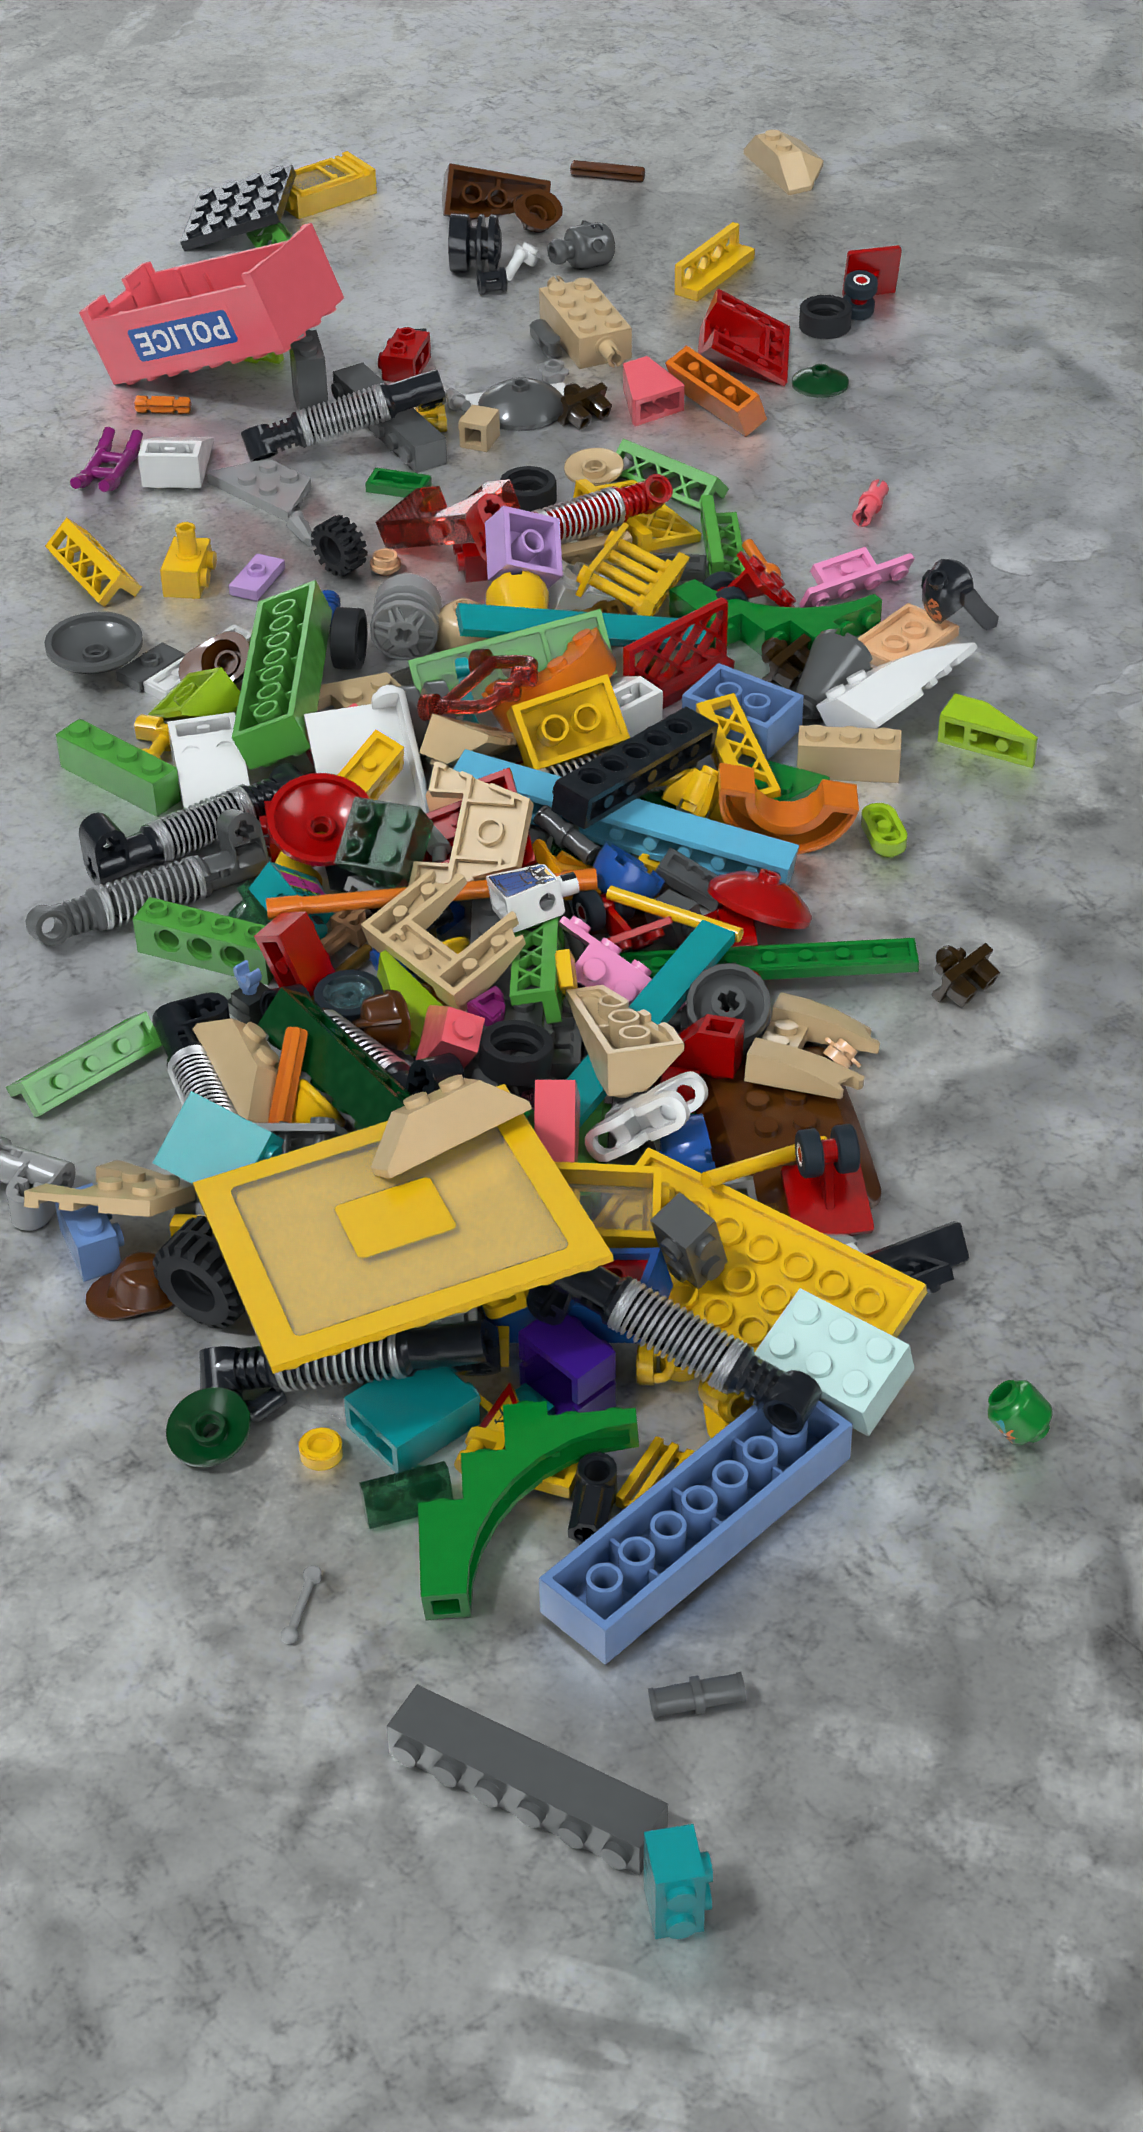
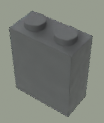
M308 329L304 338L290 344L291 349L289 353L293 396L298 411L299 409H306L309 416L308 406L313 410L312 406L315 405L318 408V403L322 407L323 401L328 405L325 356L317 330Z

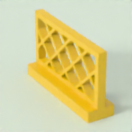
M580 479L575 482L573 498L591 492L594 493L607 487L623 488L638 482L628 480L594 486L587 479ZM665 504L653 514L642 513L628 518L626 522L629 525L627 531L633 538L632 544L647 552L700 542L702 533Z

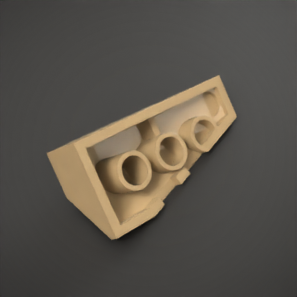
M432 714L419 753L431 757L430 764L434 765L435 761L444 763L450 768L451 765H456L465 749L492 757L518 747L513 733L500 728Z
M597 985L566 990L568 1003L595 1074L608 1097L626 1098L634 1093L647 1091L684 1051V1042L671 1025L666 1022L658 1025L652 1022L651 1013L644 1009L636 1012L629 1008V1000L608 987Z

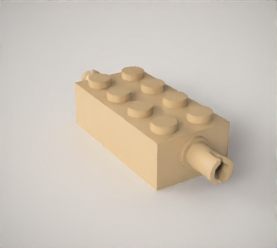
M556 275V279L552 276L548 280L547 287L539 288L540 319L546 320L554 332L560 336L561 342L559 344L579 369L607 363L611 367H615V364L618 367L624 360L632 358L631 326L591 278H578L573 282L565 283L562 277Z

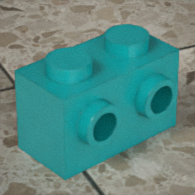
M694 1824L645 1831L644 1891L655 1939L667 1937L684 1939L694 1933L703 1932L705 1911L712 1910V1896L709 1883L713 1882V1869L709 1852H700Z

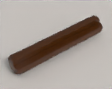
M578 160L572 161L570 166L572 176L640 183L645 179V168L639 166Z

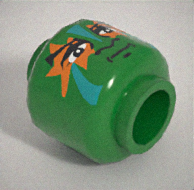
M1007 1380L998 1385L990 1394L988 1399V1419L1010 1443L1019 1445L1028 1442L1036 1443L1047 1435L1053 1416L1052 1406L1029 1381Z

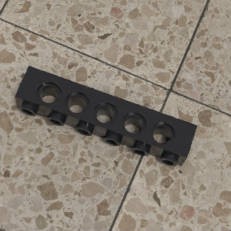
M688 707L680 709L611 750L604 752L590 762L583 764L564 777H560L555 782L552 790L553 802L551 811L582 829L588 828L712 754L718 723Z

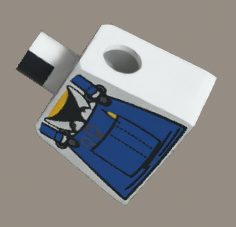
M545 864L486 876L493 911L500 919L511 911L516 913L519 925L513 928V932H518L563 915L565 913L563 897L577 894L580 891L574 872L555 876Z

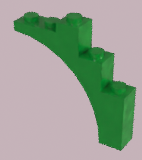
M696 579L669 589V616L671 618H681L717 600L716 593L718 591L709 588ZM872 594L850 602L807 608L769 606L740 599L727 600V646L741 640L762 656V644L771 637L785 640L789 646L805 633L811 638L807 647L809 650H811L815 638L824 630L836 629L835 634L845 636L849 633L857 637L881 622L882 599ZM716 613L710 618L706 625L707 628H710L715 620ZM716 637L711 643L710 648L716 649Z
M525 1400L516 1404L503 1405L505 1449H479L475 1452L461 1453L463 1499L437 1498L431 1502L418 1503L420 1591L426 1621L471 1617L473 1584L482 1554L498 1525L513 1507L542 1483L544 1479L578 1463L585 1455L592 1452L607 1453L639 1447L636 1408L623 1409L612 1407L603 1411L581 1413L567 1411L559 1415H549L547 1401L534 1402Z

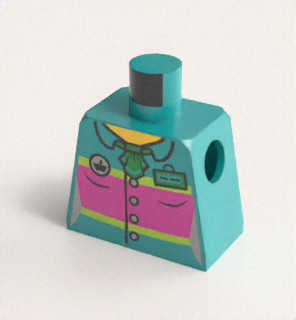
M270 861L248 888L266 911V898L326 894L316 877ZM334 912L308 914L315 925V930L320 940L327 934L328 927L326 924L330 917L334 915Z

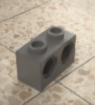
M544 1013V1029L550 1033L554 1040L552 1068L547 1077L566 1080L584 1060V1042L573 1013H562V1022L549 1024L546 1022Z

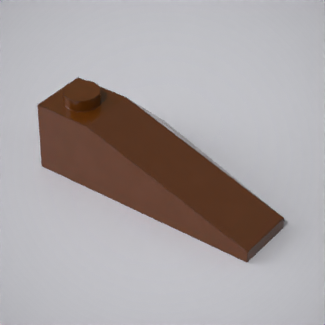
M449 163L444 174L442 192L443 216L450 217L452 213L469 214L471 220L478 219L479 214H484L486 218L490 214H497L499 216L515 213L513 204L517 199L532 189H543L550 192L551 181Z

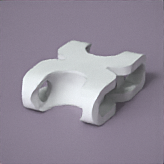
M684 1072L658 1084L645 1094L639 1093L617 1103L606 1113L604 1120L593 1126L586 1134L585 1146L587 1151L595 1160L609 1162L635 1150L648 1140L655 1141L679 1130L688 1121L690 1113L697 1110L708 1097L706 1082L695 1072ZM680 1085L691 1086L695 1090V1099L685 1101L680 1093L676 1092ZM609 1131L613 1138L617 1140L615 1147L611 1149L602 1147L598 1142V1135Z

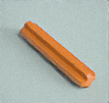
M287 1027L285 1030L268 1123H279L280 1121L292 1123L308 1039V1031L305 1029Z

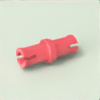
M879 479L872 481L869 489L860 496L858 507L852 515V520L856 525L859 526L862 519H864L862 527L868 526L874 514L881 510L883 499L889 491L885 481L882 480L879 487H877Z

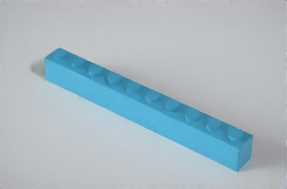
M465 749L453 770L466 772L473 775L475 779H479L510 767L518 794L530 798L534 804L530 824L539 826L533 822L534 817L543 806L548 805L552 808V790L560 776ZM637 798L588 828L582 829L579 827V831L594 843L604 845L605 842H608L610 845L614 844L628 853L639 856L642 853L650 855L649 859L659 862L662 861L671 847L718 876L736 871L759 873L761 869H767L781 876L780 881L786 885L789 884L794 873L799 845Z

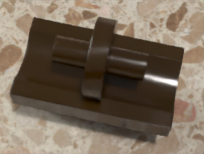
M573 382L566 385L564 396L561 397L563 414L558 417L557 421L562 426L572 423L578 430H581L591 422L592 415L590 413H593L600 420L608 417L612 408V404L605 397L608 387L603 382L588 389L584 386L580 388L578 384Z
M804 633L789 646L785 640H779L774 637L768 638L762 644L761 650L763 654L762 660L765 663H769L770 672L762 680L770 683L777 682L789 690L795 686L802 674L797 669L803 672L810 650L807 647L811 638Z
M984 943L966 957V951L963 948L956 949L950 945L943 946L936 953L937 965L935 966V971L940 975L943 974L941 978L942 985L934 990L931 995L938 1002L948 996L960 1008H963L978 992V989L968 981L969 979H972L979 987L986 990L994 984L1001 972L988 960L993 949L987 943Z

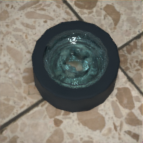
M354 969L340 970L327 975L318 982L314 990V1002L319 1007L330 1008L352 1023L360 1018L362 1001L384 991L379 979L368 972Z

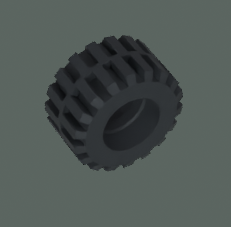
M197 1216L196 1218L188 1219L155 1254L156 1256L153 1258L154 1275L159 1281L160 1288L168 1296V1299L185 1315L190 1316L200 1324L205 1323L212 1328L217 1326L227 1328L245 1312V1307L205 1216Z

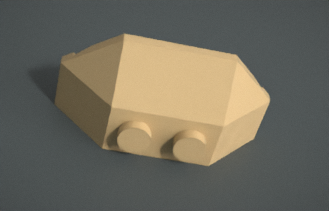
M767 130L763 134L755 135L744 148L743 153L788 195L811 191L824 161L801 140L779 130Z
M232 1018L197 1023L193 1030L199 1042L204 1046L203 1048L207 1052L206 1055L209 1056L213 1068L216 1069L215 1072L218 1074L238 1115L253 1123H268L279 1066L278 1061L280 1059L269 1046L265 1038V1031L255 1023L248 1022L245 1024Z
M455 1075L444 1079L439 1083L440 1089L428 1095L427 1092L411 1095L403 1100L405 1106L391 1112L371 1165L373 1175L385 1178L395 1177L531 1110L530 1102L481 1080L463 1078L462 1075Z

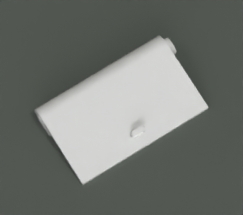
M395 685L380 687L373 694L371 704L304 714L316 773L338 775L376 729L404 746V766L402 771L373 804L375 816H381L407 805H411L418 816L429 812L426 799L427 784L406 694L402 688Z

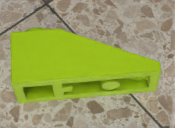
M955 693L940 713L937 742L1033 768L1035 765L1038 737L989 703Z
M384 950L379 955L377 978L381 982L383 991L387 989L397 990L401 992L406 1001L411 1023V1037L408 1048L403 1050V1052L414 1058V1056H417L427 1008L430 1005H443L391 954Z

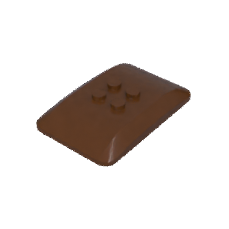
M808 1046L802 1049L831 1060L823 1054L824 1048ZM743 1055V1060L733 1079H716L707 1074L700 1073L708 1087V1097L695 1112L696 1114H703L712 1147V1159L715 1162L716 1168L795 1144V1135L799 1130L814 1128L819 1132L820 1136L830 1139L831 1130L834 1126L851 1124L858 1136L860 1164L870 1209L879 1204L882 1194L881 1186L859 1120L844 1085H840L844 1089L843 1098L837 1099L746 1082L744 1078L747 1055ZM797 1161L750 1175L754 1179L758 1202L789 1216L780 1171L783 1166L797 1164Z

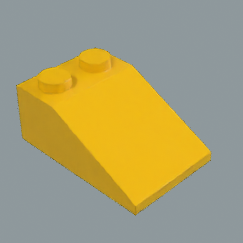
M608 674L513 705L506 713L525 767L536 770L541 768L548 769L551 765L555 767L558 763L562 765L564 761L569 762L571 759L583 758L584 755L589 756L591 753H596L630 739Z

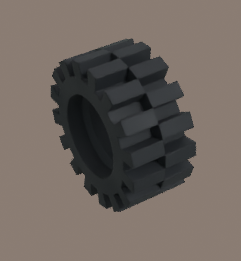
M335 515L315 526L313 528L314 531L311 533V537L314 538L311 540V544L316 547L313 550L314 554H319L320 556L319 563L321 565L325 563V570L328 572L332 570V574L334 576L339 575V577L362 566L367 560L365 556L368 555V551L363 549L367 546L366 541H361L360 538L363 536L362 532H357L355 530L357 525L354 522L350 524V519L348 517L343 518V515Z

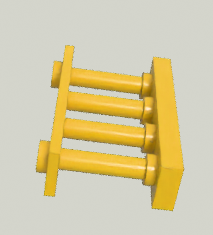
M623 523L617 531L611 530L604 543V548L589 566L586 564L582 566L576 578V582L580 583L575 595L581 598L587 589L592 586L632 607L633 612L637 613V615L655 616L668 598L669 589L676 587L690 557L678 552L672 561L669 559L664 561L623 539L629 527L628 524ZM617 551H620V552H622V553H624V554L630 556L631 558H633V559H635V560H637V561H639V562H641V563H643V564L649 566L650 568H652V569H654V570H656V571H658V572H655V571H653V570H651V569H649V568H647V567H645V566L639 564L638 562H636V561H634V560H632V559H630V558H628V557L622 555L621 553H619V552H617ZM610 562V563H612V564H614V565L620 567L621 569H623V570H625V571H627V572H629V573H631V574H633V575L639 577L640 579H642V580L648 582L649 584H646V583L642 582L641 580H639V579H637V578H635V577H633V576H631V575L625 573L624 571H622V570H620V569H618V568H616V567H614V566H612V565H610V564H608V563ZM599 574H602L603 576H605V577H607V578H609V579H611V580H613V581L619 583L620 585H622V586H624V587H626V588H628V589H630V590H632V591L638 593L640 596H637V595H635L634 593H632V592H630V591H628V590H626V589H624V588H622V587L616 585L615 583H613V582H611V581H609V580H607V579H605V578L599 576Z

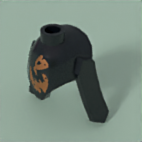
M940 559L931 570H927L923 575L921 584L922 602L925 611L933 622L940 625L944 620L964 607L983 629L989 630L997 627L999 616L974 589L972 575L964 564L953 559Z

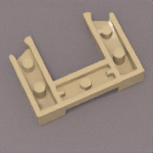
M430 869L363 922L361 927L370 946L380 953L386 950L434 988L437 997L448 1006L466 1011L467 1003L486 992L500 978L526 945L523 935L515 938L513 928L519 925L516 913L513 911L508 913L459 954L427 932L426 929L443 913L467 884L465 876L458 873L454 874L448 884L436 883L435 870Z
M781 992L773 1005L771 1022L762 1038H755L747 1052L744 1081L841 1099L843 1098L844 1089L840 1085L860 1090L864 1086L865 1076L823 1056L802 1050L806 1041L829 1045L824 1041L826 1037L833 1042H837L841 1038L855 1050L875 1054L879 1053L880 1042L871 1038L872 1030L870 1027L839 1010L807 998Z

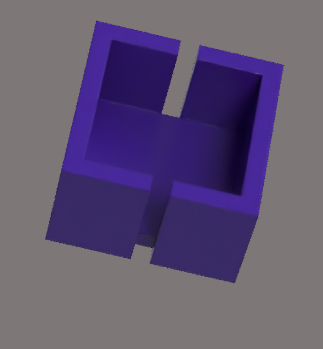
M567 1315L561 1324L555 1326L536 1319L518 1332L519 1358L522 1360L519 1363L520 1386L527 1383L555 1406V1415L567 1411L581 1413L603 1411L616 1407V1382L614 1380L616 1378V1352L606 1340L599 1339L588 1331L578 1318Z

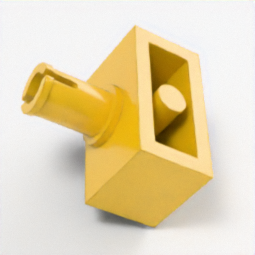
M182 522L176 525L175 532L177 536L173 537L160 569L163 597L200 599L204 588L209 586L211 570L216 568L217 554L216 551H212L211 539L196 538V528L191 522Z

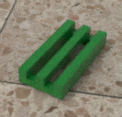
M375 468L367 479L365 487L366 492L423 500L424 494H427L428 488L432 486V478L425 474Z

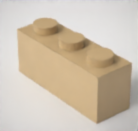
M799 725L797 768L826 775L830 780L899 783L902 730L885 727L873 729L857 728L854 726L826 727L821 725Z

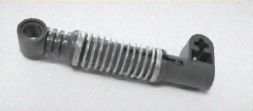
M235 808L227 809L220 814L216 822V832L221 852L202 858L198 855L182 858L180 863L178 861H174L173 865L167 863L166 868L162 865L159 866L158 870L152 868L151 873L148 870H145L143 875L137 872L136 878L130 875L129 879L122 877L121 882L117 879L114 881V884L107 882L106 887L100 884L99 886L87 889L84 895L80 896L79 899H71V902L67 900L63 904L57 903L51 906L38 905L27 914L25 920L26 929L33 938L48 946H58L64 943L72 934L79 935L80 932L85 933L89 929H96L102 932L113 929L114 925L120 927L122 923L126 925L129 921L133 922L131 917L137 914L149 897L187 905L188 902L195 903L196 898L201 901L210 897L212 891L255 878L269 862L260 822L254 815ZM243 837L250 839L249 843L237 847L234 846L244 842ZM115 916H116V917L118 918V920H119V923H118V924L115 923ZM53 917L54 926L52 930L48 933H43V922Z

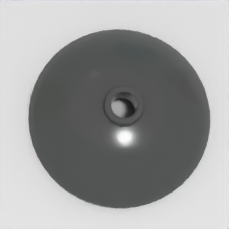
M527 377L511 378L491 386L482 394L478 402V406L499 409L500 429L510 431L539 429L552 424L563 414L562 394L549 383Z
M89 612L69 617L56 624L46 635L44 644L48 658L62 669L79 674H99L118 669L130 662L141 650L143 637L139 625L124 615L112 612Z

